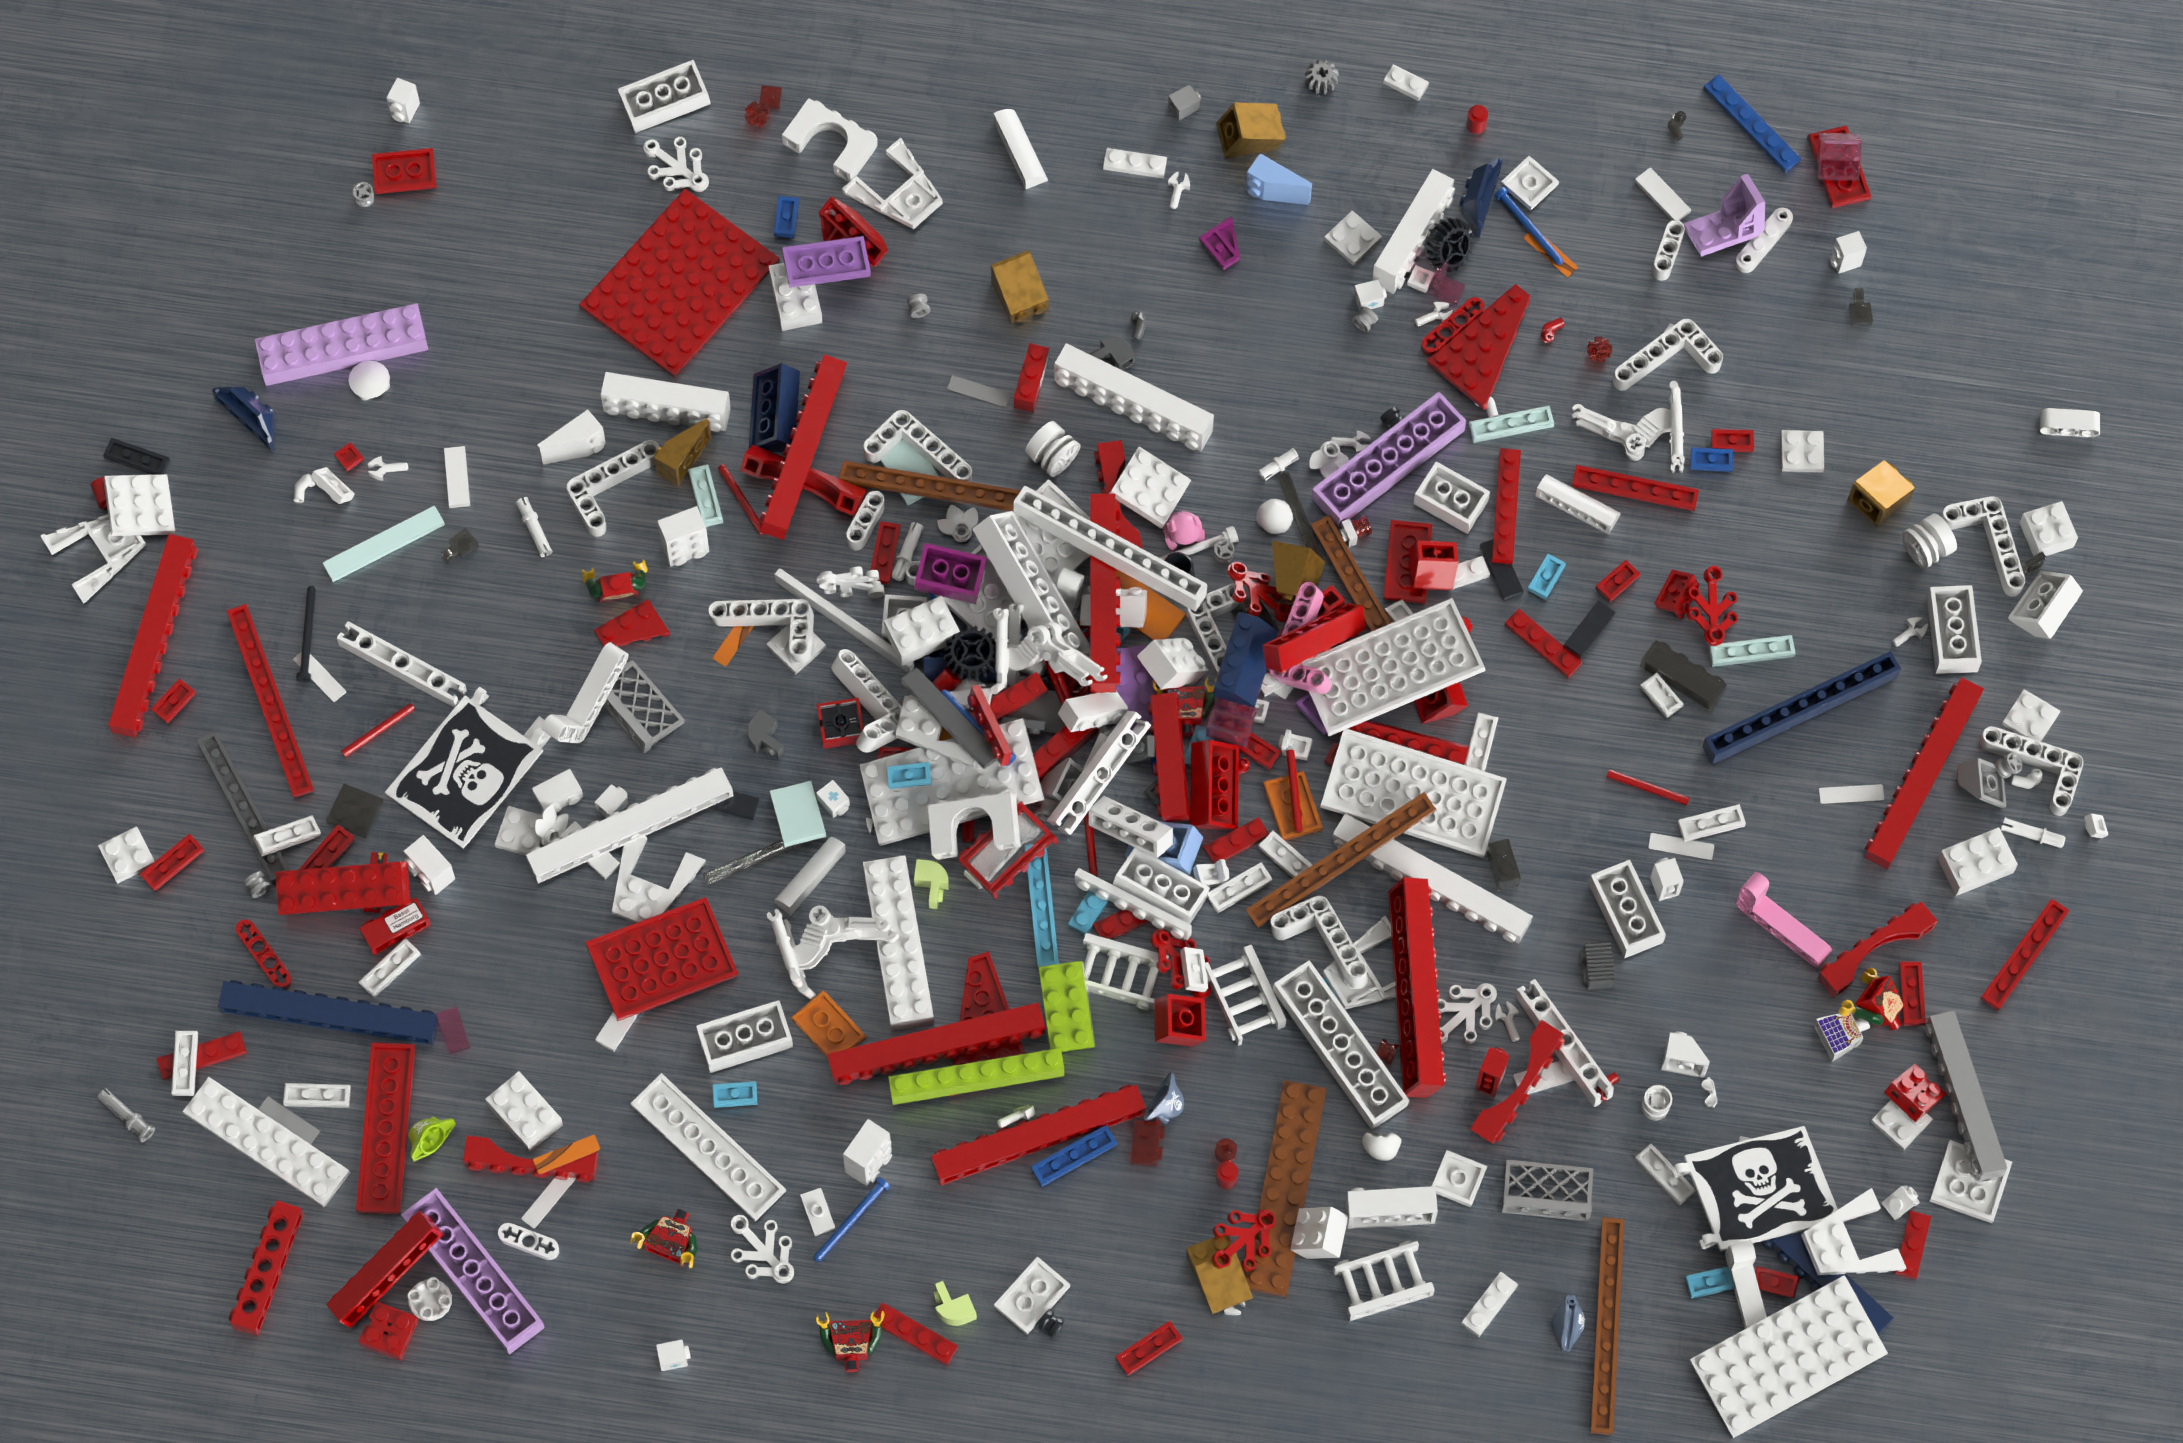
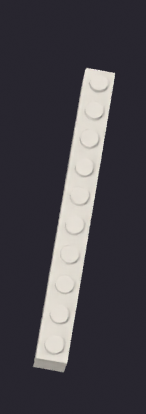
M1027 486L1023 487L1014 500V514L1196 612L1206 597L1207 584Z
M722 767L710 769L701 777H692L683 785L672 786L665 793L652 795L645 802L640 804L634 803L628 806L627 810L610 814L607 819L591 822L588 827L582 830H573L568 836L562 839H553L542 848L535 847L526 854L527 862L537 883H541L733 797L732 787Z
M1345 813L1332 835V842H1334L1336 847L1340 848L1370 828V826ZM1391 840L1364 858L1374 868L1389 872L1391 877L1399 881L1404 877L1428 879V885L1431 887L1430 898L1432 900H1440L1450 910L1460 911L1470 921L1480 922L1488 931L1500 933L1505 940L1511 943L1516 942L1519 944L1531 924L1532 915L1395 840Z

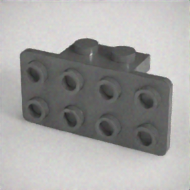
M987 684L986 688H991L995 684ZM1001 690V691L998 692L997 694H992V697L998 695L999 693L1003 692L1004 690ZM1048 690V693L1008 717H1003L998 722L1000 725L1023 718L1027 733L1032 735H1040V732L1056 734L1065 726V723L1058 714L1062 705L1056 691Z

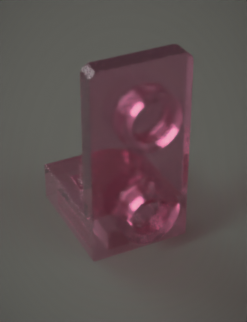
M1444 262L1442 268L1438 267L1434 276V296L1457 305L1464 291L1465 284L1446 277L1448 263Z

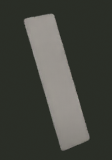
M954 375L951 376L947 387L950 391L1002 407L1007 406L1011 395L1009 392Z
M267 1097L258 1108L259 1111L310 1145L320 1133V1130L270 1097Z

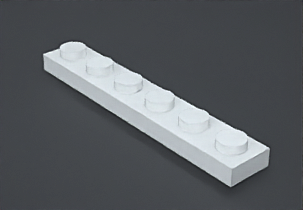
M1080 868L1076 871L1075 883L1080 889L1095 893L1101 900L1113 902L1121 910L1127 909L1133 912L1135 917L1150 921L1158 929L1164 928L1170 931L1178 939L1184 938L1188 940L1191 936L1192 925Z

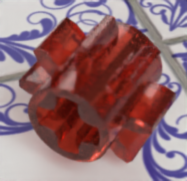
M753 101L747 105L745 119L750 125L754 126L757 124L760 128L767 123L770 111L764 103L757 104L756 101Z
M1597 336L1594 337V341H1589L1587 353L1590 356V360L1605 362V358L1611 357L1613 347L1609 343V339Z

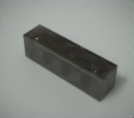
M1657 640L1654 641L1646 652L1640 664L1641 668L1652 675L1658 673L1665 683L1709 711H1712L1727 686L1719 676L1711 675L1703 666L1695 665L1684 654L1676 653L1671 650L1668 644Z

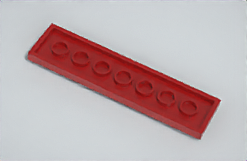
M371 1043L356 1202L357 1213L401 1215L415 1044Z

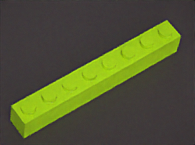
M1061 1048L890 1076L888 1078L892 1104L896 1105L1063 1077L1064 1063Z

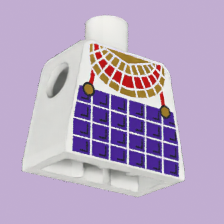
M1851 1012L1848 1016L1834 1014L1816 1019L1814 1024L1832 1062L1861 1044L1863 1040L1861 1032L1870 1029L1869 1022L1862 1019L1854 1020Z

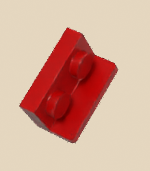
M1672 569L1654 603L1656 608L1674 612L1679 619H1683L1687 610L1690 609L1692 602L1686 598V591L1691 587L1699 589L1700 586L1694 574Z

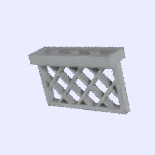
M631 660L624 665L620 673L622 676L616 680L621 682L620 690L612 689L603 706L641 751L645 753L651 749V745L683 725L685 720L638 665ZM632 668L637 677L636 679L624 678V672ZM623 682L635 684V692L622 691ZM638 684L646 685L650 689V693H637ZM621 696L634 697L633 705L623 704ZM636 698L649 699L648 708L635 706ZM651 700L660 701L663 704V709L650 708ZM634 711L647 712L646 721L637 720L634 717ZM649 713L662 714L661 723L648 721ZM664 715L673 716L677 721L673 724L663 723ZM647 726L658 727L660 732L651 737L647 732Z
M1506 1159L1502 1213L1589 1222L1592 1211L1593 1168ZM1510 1167H1518L1524 1173L1515 1178L1510 1173ZM1535 1169L1541 1170L1545 1174L1538 1181L1531 1174ZM1556 1172H1563L1567 1178L1559 1183L1552 1175ZM1578 1174L1588 1175V1181L1581 1185L1574 1177ZM1526 1176L1534 1183L1528 1189H1525L1519 1182ZM1548 1178L1556 1185L1549 1192L1541 1185ZM1570 1180L1577 1187L1571 1194L1563 1187ZM1514 1185L1522 1191L1518 1196L1508 1195L1509 1189ZM1538 1187L1544 1195L1541 1198H1534L1529 1192ZM1559 1189L1566 1197L1563 1200H1555L1551 1194ZM1581 1191L1587 1197V1202H1577L1573 1197Z

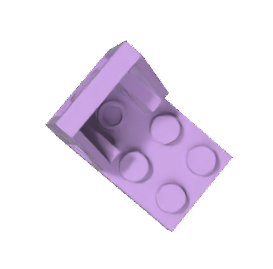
M1748 174L1742 175L1722 198V210L1684 223L1685 231L1700 256L1756 238L1765 229V201Z

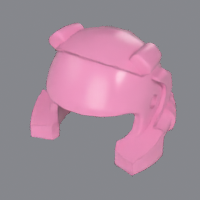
M1176 512L1168 518L1164 525L1165 544L1171 552L1177 549L1176 543L1187 545L1195 541L1196 544L1205 541V531L1202 529V523L1199 517L1192 513Z

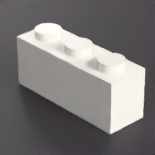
M1117 691L1116 693H1094L1066 699L1058 714L1069 731L1074 732L1094 727L1099 728L1108 724H1117L1126 713L1128 707Z

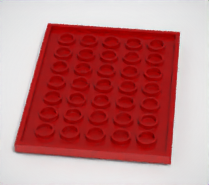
M684 189L582 300L579 307L675 378L769 274V266L778 264L780 258L695 195Z

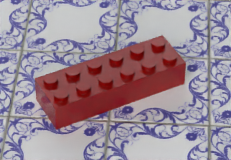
M407 861L275 872L278 915L411 904Z

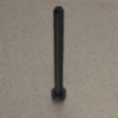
M314 586L307 588L300 672L296 674V680L303 683L311 681V674L308 671L316 591Z

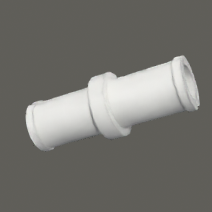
M1291 448L1280 457H1274L1271 463L1259 469V475L1264 481H1267V479L1278 472L1282 473L1287 466L1299 460V455L1294 448Z

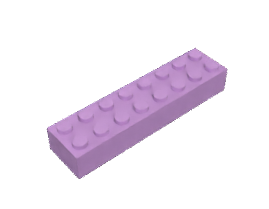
M418 303L255 339L266 386L354 367L364 361H381L428 350Z
M1440 392L1436 393L1312 489L1311 499L1327 516L1331 517L1333 523L1338 528L1341 527L1342 521L1354 517L1463 433L1466 420Z
M437 1188L401 1214L403 1222L406 1224L411 1216L421 1211L431 1217L444 1235L427 1252L509 1355L544 1329L543 1322Z

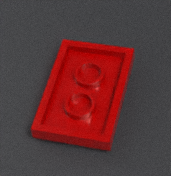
M433 148L372 154L375 194L437 188Z

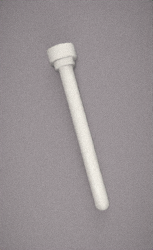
M1234 526L1226 528L1219 536L1175 552L1191 555L1215 546L1220 540H1229L1232 543L1239 542ZM1169 554L1158 558L1165 560Z

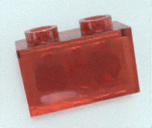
M1157 1119L1156 1122L1135 1120L1131 1164L1157 1167V1160H1162L1163 1147H1159V1139H1164L1165 1126H1160L1161 1119Z

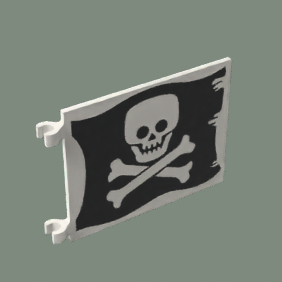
M481 687L475 691L472 699L467 696L462 698L385 792L390 798L463 849L542 754L543 749L538 745L542 744L547 738L545 732L538 727L529 740L482 708L480 705L489 696Z
M1805 1126L1684 1156L1686 1163L1675 1164V1169H1672L1674 1178H1679L1686 1174L1691 1175L1713 1234H1705L1702 1236V1240H1699L1702 1249L1717 1244L1721 1252L1727 1250L1731 1244L1748 1240L1756 1243L1808 1230L1838 1210Z

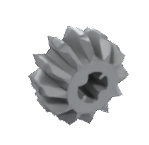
M1318 59L1316 64L1310 63L1309 69L1305 70V83L1309 84V90L1316 89V94L1319 91H1323L1326 94L1327 89L1333 91L1334 86L1338 84L1339 72L1335 69L1334 63L1328 65L1327 59L1324 63H1321Z

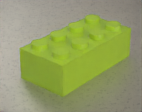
M1083 961L1039 967L1050 1050L1061 1048V1052L1096 1048Z

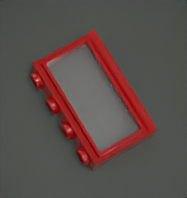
M1022 801L1017 805L1020 847L999 850L994 845L992 827L987 833L980 834L975 840L976 843L971 848L967 847L960 853V865L994 900L998 898L997 892L1005 885L1009 887L1013 883V877L1020 871L1024 873L1029 869V863L1036 856L1041 858L1045 854L1044 849L1051 843L1056 845L1058 843L1057 837Z

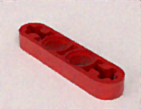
M1472 297L1424 337L1421 345L1422 352L1427 356H1432L1484 311L1485 305L1483 300L1478 297ZM1472 305L1479 306L1478 310L1474 309L1470 312ZM1457 316H1463L1466 322L1460 325L1454 319ZM1442 329H1448L1450 330L1451 335L1449 337H1443L1441 336L1440 331ZM1435 342L1434 348H1427V343L1432 344Z
M248 919L239 921L236 925V933L273 986L281 987L285 990L288 989L292 984V978L286 967L252 921ZM242 927L249 928L253 936L251 939L243 932ZM255 942H262L264 947L261 951L256 952L252 950V945ZM273 958L276 960L275 966L266 968L264 966L266 959ZM278 971L283 978L286 977V982L283 984L278 982L279 980L275 972Z

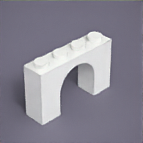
M808 98L782 134L783 145L800 154L816 133L825 130L840 133L846 139L847 145L833 164L834 174L850 182L857 176L878 147L877 137L872 131H865L860 128L856 122L844 119L837 111H831L825 108L821 102Z
M1007 790L997 791L995 795L977 794L975 798L958 797L955 798V801L938 800L934 804L928 805L932 855L937 860L958 857L957 827L965 816L973 812L989 814L992 820L994 845L999 850L1020 847L1016 797Z

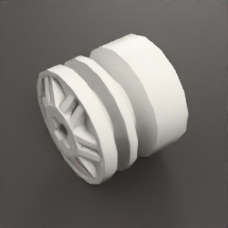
M1054 421L1048 422L1039 429L1025 449V454L1034 462H1041V468L1047 470V474L1051 477H1055L1063 472L1075 459L1080 450V444L1075 440L1073 441V437L1070 435L1064 436L1065 430Z
M1935 513L1921 520L1920 525L1915 524L1911 526V529L1909 528L1902 532V539L1907 552L1914 562L1923 569L1938 562L1939 557L1944 558L1957 549L1956 539L1950 527L1943 518Z

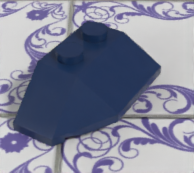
M1500 157L1474 169L1472 177H1467L1465 188H1468L1467 193L1462 194L1459 205L1463 206L1462 215L1474 235L1480 238L1501 171L1503 158Z
M218 387L212 390L214 399L271 452L275 449L274 411L269 405H263L259 401L258 395L253 391L249 392L245 387Z

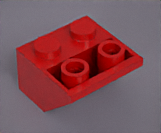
M1416 541L1409 548L1412 589L1453 590L1458 567L1457 542Z

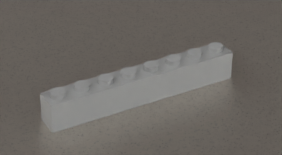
M1955 1011L1931 1015L1925 1024V1032L1927 1037L1931 1038L1932 1053L1934 1056H1937L1939 1062L1938 1071L1940 1076L1944 1077L1945 1092L1947 1096L1950 1095L1952 1101L1951 1110L1953 1115L1957 1116L1958 1131L1965 1140V1152L1971 1157L1972 1172L1974 1175H1977L1978 1181L2002 1177L2007 1170V1165Z

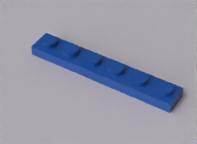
M1720 74L1704 85L1703 90L1784 173L1800 162L1801 157Z

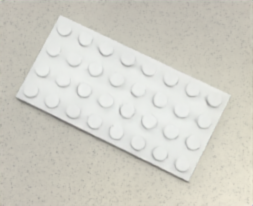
M1049 479L1036 491L1090 520V517ZM1014 514L1056 587L1064 567L1075 571L1090 556V554ZM981 544L971 553L987 557ZM988 558L986 559V567L976 604L943 597L947 607L973 630V627L976 625L978 631L984 627L986 629L985 634L989 632L993 634L992 639L996 638L994 609L1001 608V610L1008 609L1009 611V605L1015 603L1012 597L1008 595L1007 588L997 576L996 569ZM1008 615V631H1007V636H1008V634H1009V615Z
M1453 598L1317 654L1316 657L1306 659L1300 664L1321 670L1331 680V688L1325 694L1308 691L1328 736L1486 671ZM1319 679L1316 685L1321 683L1322 679Z
M1021 718L999 725L1011 751L1016 755L1015 761L1007 767L1000 766L997 760L986 769H983L976 762L975 769H973L969 765L955 762L947 756L938 755L924 747L860 764L879 845H886L930 832L928 805L934 804L938 800L950 802L955 801V798L958 797L975 798L977 794L995 795L997 791L1001 790L1011 792L1016 797L1017 805L1021 801L1024 805L1044 800L1024 719ZM954 738L944 740L946 742L958 743ZM924 762L931 764L932 785L899 789L888 788L887 767ZM973 812L965 816L960 823L988 816L989 814Z
M1345 729L1340 739L1320 807L1343 815L1346 813L1353 818L1376 824L1425 792L1435 806L1436 811L1403 833L1484 858L1507 778Z
M1844 1275L1689 1360L1731 1437L1735 1438L1887 1355L1888 1352Z

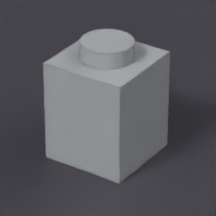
M1187 85L1169 95L1168 105L1177 119L1181 120L1200 109L1201 97L1197 90H1193L1190 85Z

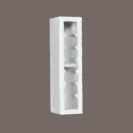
M1012 109L995 112L994 124L1025 189L1048 181L1016 112Z
M1547 474L1536 490V497L1607 534H1610L1621 515L1620 512Z
M829 837L778 895L774 903L791 916L846 853L845 844L834 837Z

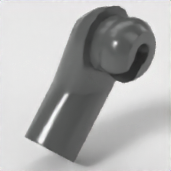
M1134 311L1131 320L1136 322L1132 337L1142 340L1146 328L1145 314Z

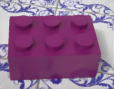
M925 543L915 579L914 590L976 604L987 557Z

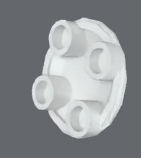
M377 361L360 362L349 374L350 388L362 400L378 397L390 387L389 372L383 364Z
M431 1277L418 1282L409 1291L408 1305L411 1312L417 1318L425 1321H435L442 1318L449 1311L452 1305V1294L443 1282L435 1277Z

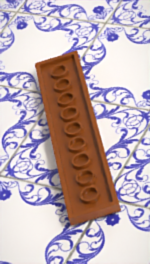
M1287 1080L1283 1082L1259 1211L1262 1209L1271 1211L1275 1215L1276 1222L1275 1226L1269 1230L1271 1253L1266 1258H1260L1256 1254V1249L1260 1246V1231L1255 1235L1254 1259L1256 1267L1246 1272L1245 1277L1251 1291L1287 1297L1295 1252L1291 1251L1290 1248L1299 1208H1304L1327 1088ZM1261 1218L1262 1222L1266 1224V1219ZM1261 1248V1252L1266 1254V1250Z

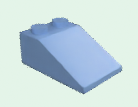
M1260 153L1247 171L1246 191L1252 197H1258L1262 200L1308 205L1311 201L1312 183Z
M1159 821L1173 828V845L1157 859L1184 874L1190 875L1203 836L1193 825ZM1128 845L1125 853L1126 858L1129 857L1135 847Z

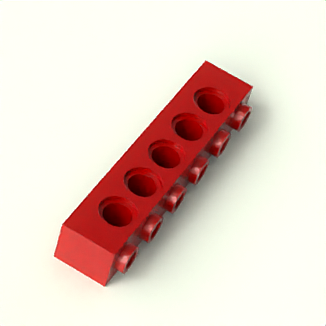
M277 1200L275 1205L270 1207L267 1216L269 1219L268 1224L263 1226L260 1233V1239L262 1240L259 1247L256 1246L253 1251L252 1259L254 1261L252 1266L248 1267L245 1272L244 1279L246 1282L244 1287H240L236 1298L238 1300L237 1306L232 1308L229 1315L230 1324L233 1329L256 1336L259 1335L304 1215L300 1207ZM285 1223L286 1226L283 1230H275L277 1224ZM272 1243H277V1244H278V1247H277L276 1250H274V1251H269V1250H267V1248H268V1246H269L270 1244H272ZM265 1263L271 1265L267 1271H260L261 1265ZM262 1284L263 1287L260 1291H252L254 1285ZM247 1305H255L252 1312L244 1311Z

